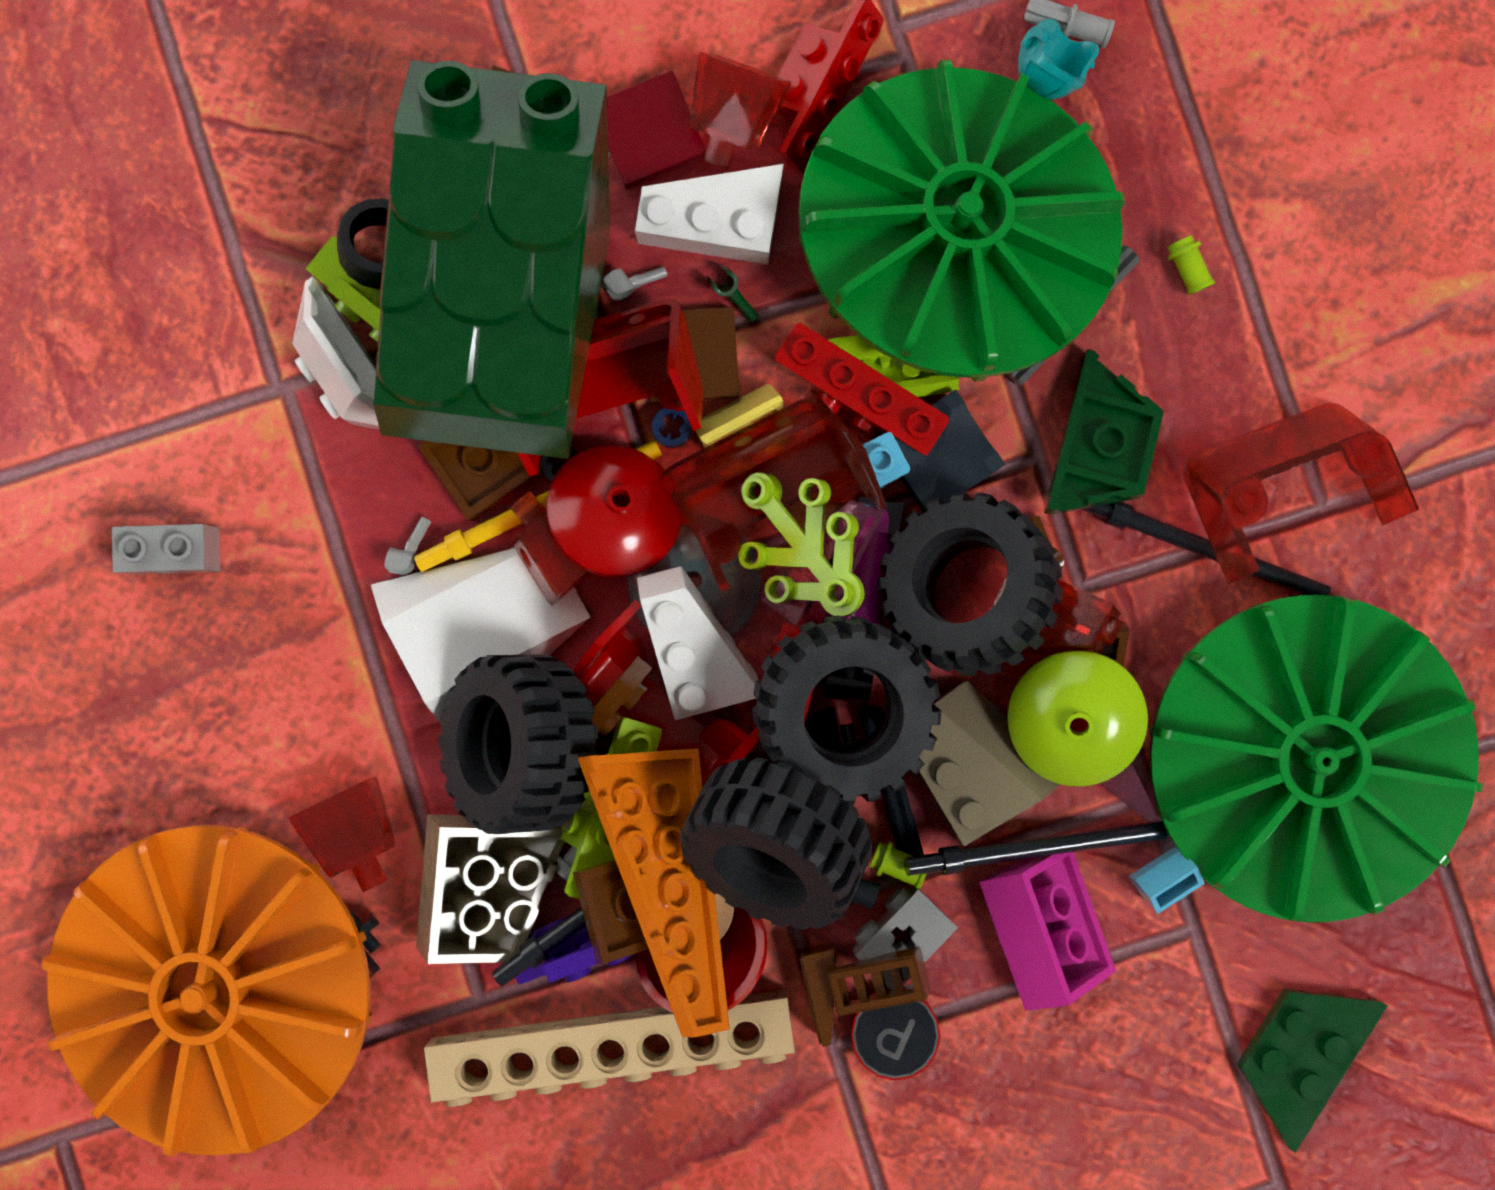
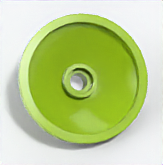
M1066 650L1039 660L1019 679L1009 701L1008 729L1018 755L1036 774L1061 785L1090 786L1115 777L1135 759L1143 745L1147 732V706L1138 683L1121 664L1110 657L1093 651ZM1076 718H1083L1088 722V726L1082 732H1075L1070 728L1071 722Z

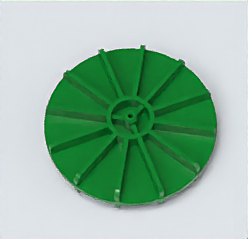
M945 59L939 61L937 68L901 74L880 83L873 81L864 87L863 93L849 102L832 119L812 150L800 190L798 211L800 246L803 247L810 272L821 294L830 305L828 310L830 315L834 319L840 318L863 341L894 359L893 366L902 369L905 364L938 375L972 378L974 382L984 381L990 376L1004 375L1026 369L1052 357L1072 342L1096 316L1115 282L1122 250L1123 226L1121 209L1125 205L1124 194L1116 191L1110 171L1099 150L1089 137L1094 128L1088 121L1078 125L1056 103L1041 97L1026 87L1030 76L1021 73L1018 80L1015 81L1002 75L982 70L953 68L952 61Z
M1297 595L1260 603L1233 615L1202 637L1190 651H1187L1182 656L1181 663L1175 669L1164 689L1156 710L1154 723L1150 725V776L1157 804L1156 809L1168 835L1180 854L1186 860L1191 859L1194 862L1202 878L1208 884L1235 902L1268 916L1295 922H1333L1355 918L1368 913L1376 915L1384 912L1385 906L1410 893L1425 881L1438 866L1445 868L1451 860L1447 855L1455 845L1465 826L1472 808L1475 792H1482L1484 783L1477 782L1479 750L1476 726L1472 714L1476 710L1474 700L1467 698L1451 666L1436 647L1429 642L1430 638L1427 635L1417 631L1393 614L1362 601L1328 595Z

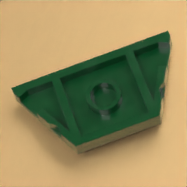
M1087 349L1082 357L1044 509L1045 514L1052 515L1140 499L1145 494L1164 410L1149 397L1140 395L1136 391L1135 386L1122 374L1117 377L1097 360L1100 356L1090 349Z
M1284 988L1238 1060V1068L1256 1093L1259 1103L1281 1135V1140L1293 1152L1296 1153L1388 1007V1005L1376 998H1351L1331 993L1315 994L1304 990Z

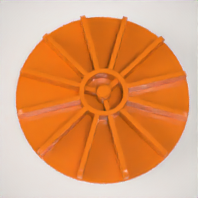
M193 825L158 832L133 842L108 858L84 882H81L73 891L74 896L58 925L51 952L42 958L41 969L48 972L47 1000L50 1021L55 1035L47 1044L50 1051L60 1050L75 1081L87 1097L96 1105L91 1114L97 1120L107 1115L116 1124L135 1136L162 1147L163 1155L170 1157L176 1156L179 1152L218 1156L237 1153L249 1154L297 1131L313 1119L333 1099L356 1063L363 1045L367 1026L371 1023L372 1012L370 1011V976L363 942L366 940L364 930L358 932L354 919L343 900L320 873L323 869L316 862L310 864L294 851L279 842L252 832L250 828Z

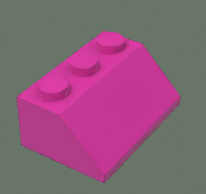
M1074 852L1028 858L1005 866L979 881L985 903L989 908L999 936L1000 945L1004 950L1014 978L1015 987L1019 992L1025 1011L1069 1006L1116 972Z

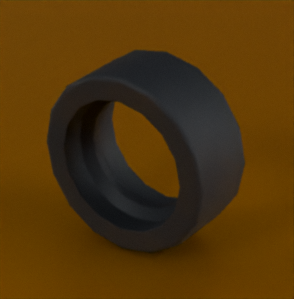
M384 198L366 199L351 206L342 216L337 231L339 263L347 275L362 286L381 290L383 263L369 261L358 254L354 248L353 241L358 231L364 228L387 225L389 200Z

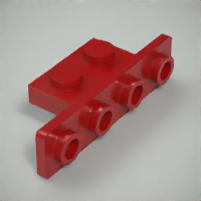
M871 0L856 1L840 33L805 24L764 101L771 110L796 117L779 149L780 154L796 171L805 172L812 150L823 131L839 113L843 99L852 82L859 75L861 65L869 49L880 34L884 18Z
M802 323L795 324L775 355V361L811 384L810 392L816 395L813 401L818 406L834 415L837 414L838 410L854 419L851 426L869 438L874 439L876 434L881 436L891 432L894 438L921 455L926 456L949 423L947 415Z

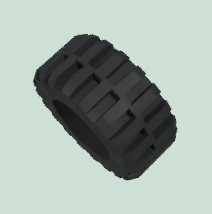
M966 492L953 493L950 496L951 502L949 503L936 498L927 502L928 511L920 515L915 510L905 519L909 523L907 528L902 533L895 530L889 539V542L894 545L891 553L882 554L879 566L886 571V576L877 579L878 593L886 598V601H883L880 605L883 616L892 623V632L911 644L918 655L947 672L952 669L960 675L975 676L977 670H981L987 675L1001 672V663L1007 661L1012 666H1015L1025 660L1021 652L1029 645L1035 650L1038 649L1045 641L1039 635L1044 626L1053 628L1058 615L1052 611L1053 604L1062 603L1063 589L1057 583V580L1062 577L1060 563L1053 556L1055 550L1049 540L1026 514L1023 515L1015 505L1008 501L1002 500L998 502L992 495L985 493L976 494L973 500ZM983 547L996 549L1004 556L1007 563V581L998 602L986 614L975 620L964 623H950L944 620L938 614L935 605V587L942 570L954 557L967 550Z
M840 616L825 617L824 623L818 625L810 621L799 627L801 633L791 639L786 635L777 643L781 649L774 658L767 656L761 666L765 674L762 681L756 680L753 695L757 698V706L752 708L753 720L759 730L757 735L773 763L783 762L793 765V769L801 773L807 771L817 776V781L825 786L830 784L840 792V797L844 801H850L852 804L855 803L856 796H862L867 802L881 799L880 789L886 786L895 792L906 785L901 777L910 769L917 774L925 763L919 756L924 749L933 751L937 737L931 733L932 725L941 724V709L934 705V700L940 697L937 682L928 675L931 669L925 659L914 651V647L891 630L879 623L874 624L865 618L852 616L850 620L843 619ZM857 666L869 670L879 678L886 694L885 711L879 726L871 736L853 747L845 749L822 747L810 737L804 724V709L811 691L821 679L838 669Z
M487 655L486 657H479L458 674L454 679L456 685L449 689L445 698L448 703L446 709L442 710L440 723L443 726L442 734L439 735V748H442V760L439 761L441 773H444L447 779L445 787L448 795L455 799L454 807L460 815L466 818L465 821L487 834L498 835L553 830L555 827L562 826L569 821L586 800L584 793H587L589 788L578 758L598 755V752L595 751V739H598L597 725H593L592 714L595 712L591 700L584 695L586 688L582 681L574 676L575 672L555 657L549 655Z
M747 758L737 759L715 769L712 775L708 777L680 831V842L685 862L690 863L691 872L697 879H702L705 882V887L714 895L719 894L725 898V903L735 909L739 907L747 911L749 916L758 920L763 918L771 921L773 925L780 927L792 925L794 929L802 930L810 926L814 929L824 927L844 915L870 861L872 842L864 818H858L857 808L850 801H844L837 789L830 784L825 786L817 781V776L807 771L801 773L794 770L793 765L783 762L772 764L768 759L755 758L750 762Z

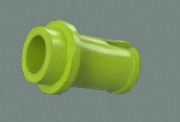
M1192 235L1167 247L1171 254L1167 259L1168 261H1174L1189 296L1215 284L1198 249L1202 244L1200 241L1195 242Z
M889 841L888 845L879 842L869 867L877 870V876H881L884 873L911 884L920 890L927 873L907 876L904 868V858L911 857L912 855L893 848L894 843Z

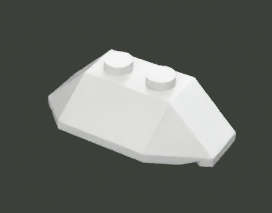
M312 276L304 284L292 342L300 357L295 359V363L309 382L317 380L325 392L319 398L334 419L341 416L343 420L352 425L380 430L373 406L377 365L343 314L334 307L335 302L325 287Z

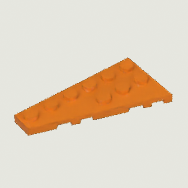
M698 748L594 755L578 758L681 1036L699 1037L730 1030L715 895L705 887V882L702 879H697L691 872L690 863H686L683 857L680 842V831L703 788Z

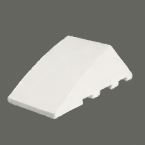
M549 539L371 584L382 624L424 703L439 722L442 710L447 707L448 702L445 700L447 693L451 687L456 685L454 679L471 662L487 655L550 656L591 618Z

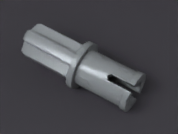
M1029 0L1024 14V20L1033 25H1037L1048 18L1054 19L1060 24V30L1065 36L1083 41H1091L1104 49L1109 42L1115 20H1108L1077 10V4H1073L1071 8L1049 0Z

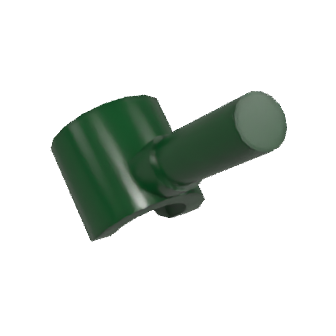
M720 264L721 268L728 274L725 284L717 286L708 275L707 283L718 295L727 296L731 302L733 301L752 323L759 315L737 288L738 278L736 274L726 265Z

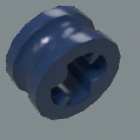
M662 408L655 414L652 420L654 437L660 445L666 448L675 449L681 447L689 441L692 435V427L685 411ZM673 416L674 421L678 417L682 419L684 425L679 428L680 437L671 439L670 434H668L667 438L662 436L660 431L665 427L663 420L666 417Z

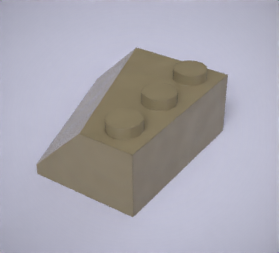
M967 680L941 694L938 699L934 700V705L941 709V724L932 725L931 733L937 737V741L933 751L924 749L919 756L925 764L918 772V775L955 838L963 846L1042 801L1061 785L1036 774L1023 762L1010 738L1008 716Z
M427 815L416 948L427 964L506 962L520 952L519 946L527 941L539 912L537 909L547 882L552 881L558 866L555 863L563 844L567 843L561 839V826L546 831L493 835L478 830L465 821L466 818L462 815Z

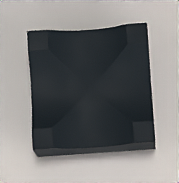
M956 389L931 405L947 415L949 423L928 455H921L895 438L910 466L909 473L900 478L923 513L928 511L927 502L940 498L945 503L951 501L950 496L953 493L965 492L1005 466L998 452L978 427Z

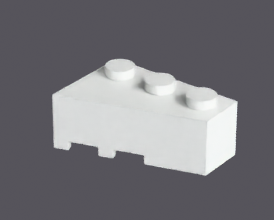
M784 164L642 186L635 226L638 244L768 265Z
M679 566L638 577L637 582L641 605L675 720L757 699L753 695L755 682L759 680L756 671L738 650L730 634L724 630L716 619L712 609L684 569Z

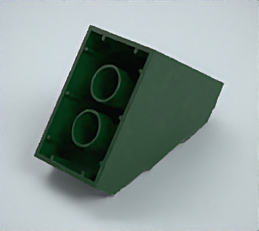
M411 60L393 125L390 191L379 302L381 314L373 400L381 435L569 458L611 235L606 84L574 81L551 73L534 76L470 68L465 64L455 61L430 63Z

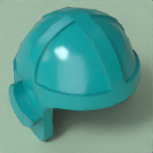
M1048 18L1029 29L1020 43L1018 72L1019 75L1023 73L1030 76L1026 87L1041 97L1053 100L1066 97L1084 86L1089 68L1094 69L1095 59L1099 54V45L1091 41L1077 42L1070 40L1060 30V24L1054 19Z

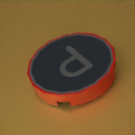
M926 1000L854 1013L850 1027L853 1051L862 1066L877 1077L894 1081L912 1078L925 1070L936 1056L941 1038L938 1018Z

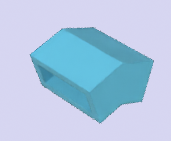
M1176 846L1129 876L1143 900L1148 902L1157 914L1205 884L1198 867L1191 859L1186 860Z

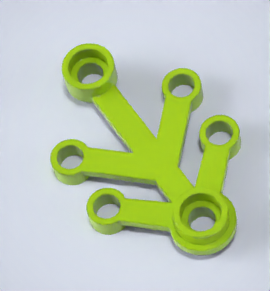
M754 473L750 475L743 483L741 489L744 502L750 508L762 510L792 548L767 547L761 542H746L740 547L738 552L740 564L746 569H762L766 565L808 567L820 582L795 583L788 576H773L765 585L766 597L773 603H789L793 599L820 601L823 608L834 616H848L856 612L865 596L861 580L852 572L854 537L859 529L856 517L850 513L837 512L832 514L827 520V533L835 540L832 566L823 555L826 503L831 496L828 483L821 479L809 478L804 480L799 487V498L806 505L804 532L780 502L783 493L780 481L771 474ZM759 483L761 486V494L756 499L755 488L756 485ZM814 485H817L819 496L813 501L810 491ZM844 518L847 522V530L841 535L838 531V523ZM753 548L758 552V559L755 563L750 559V553ZM780 582L785 586V593L782 597H779L777 594V585ZM838 585H841L844 590V596L840 601L836 599L835 595Z

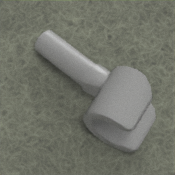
M663 266L628 279L623 270L617 268L604 277L603 287L612 299L621 301L628 297L636 288L641 287V285L667 277V272Z
M421 517L412 535L406 542L404 550L389 548L384 563L388 572L408 575L413 571L415 566L414 556H416L418 545L431 524L430 520Z

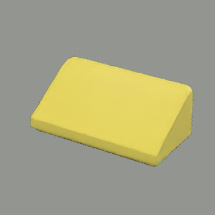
M766 384L703 417L702 428L695 430L705 451L710 452L783 414V400L772 385Z

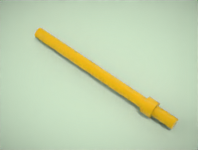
M655 439L635 449L652 459L662 456ZM549 491L465 532L459 529L444 536V542L414 556L419 570L424 572L452 557L455 560L461 559L472 553L471 548L545 513Z

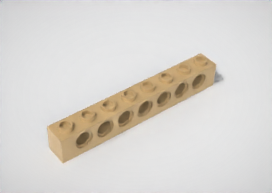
M784 989L748 994L743 1001L728 1011L730 1030L712 1033L714 1040L705 1047H698L690 1041L689 1037H682L674 1014L661 1006L432 1037L424 1047L431 1103L445 1101V1106L455 1107L472 1102V1097L490 1095V1100L493 1101L506 1100L517 1096V1091L535 1089V1094H550L560 1091L562 1085L580 1083L581 1088H594L605 1085L608 1078L623 1076L626 1082H638L651 1078L652 1072L669 1070L672 1076H682L696 1072V1066L714 1064L715 1069L726 1070L741 1066V1060L759 1058V1062L764 1064L781 1062L786 1059V1054L795 1053L787 991ZM747 1021L755 1024L759 1029L758 1035L750 1041L740 1040L733 1031L739 1023ZM660 1034L667 1039L669 1047L664 1052L654 1053L648 1050L644 1040L649 1035ZM607 1040H614L623 1047L624 1054L617 1059H609L602 1054L600 1044ZM562 1046L571 1047L577 1052L579 1061L573 1065L562 1064L557 1059L555 1050ZM518 1052L527 1054L533 1061V1068L529 1071L516 1069L511 1062V1055ZM479 1059L483 1061L487 1066L488 1075L484 1077L473 1076L467 1069V1060Z

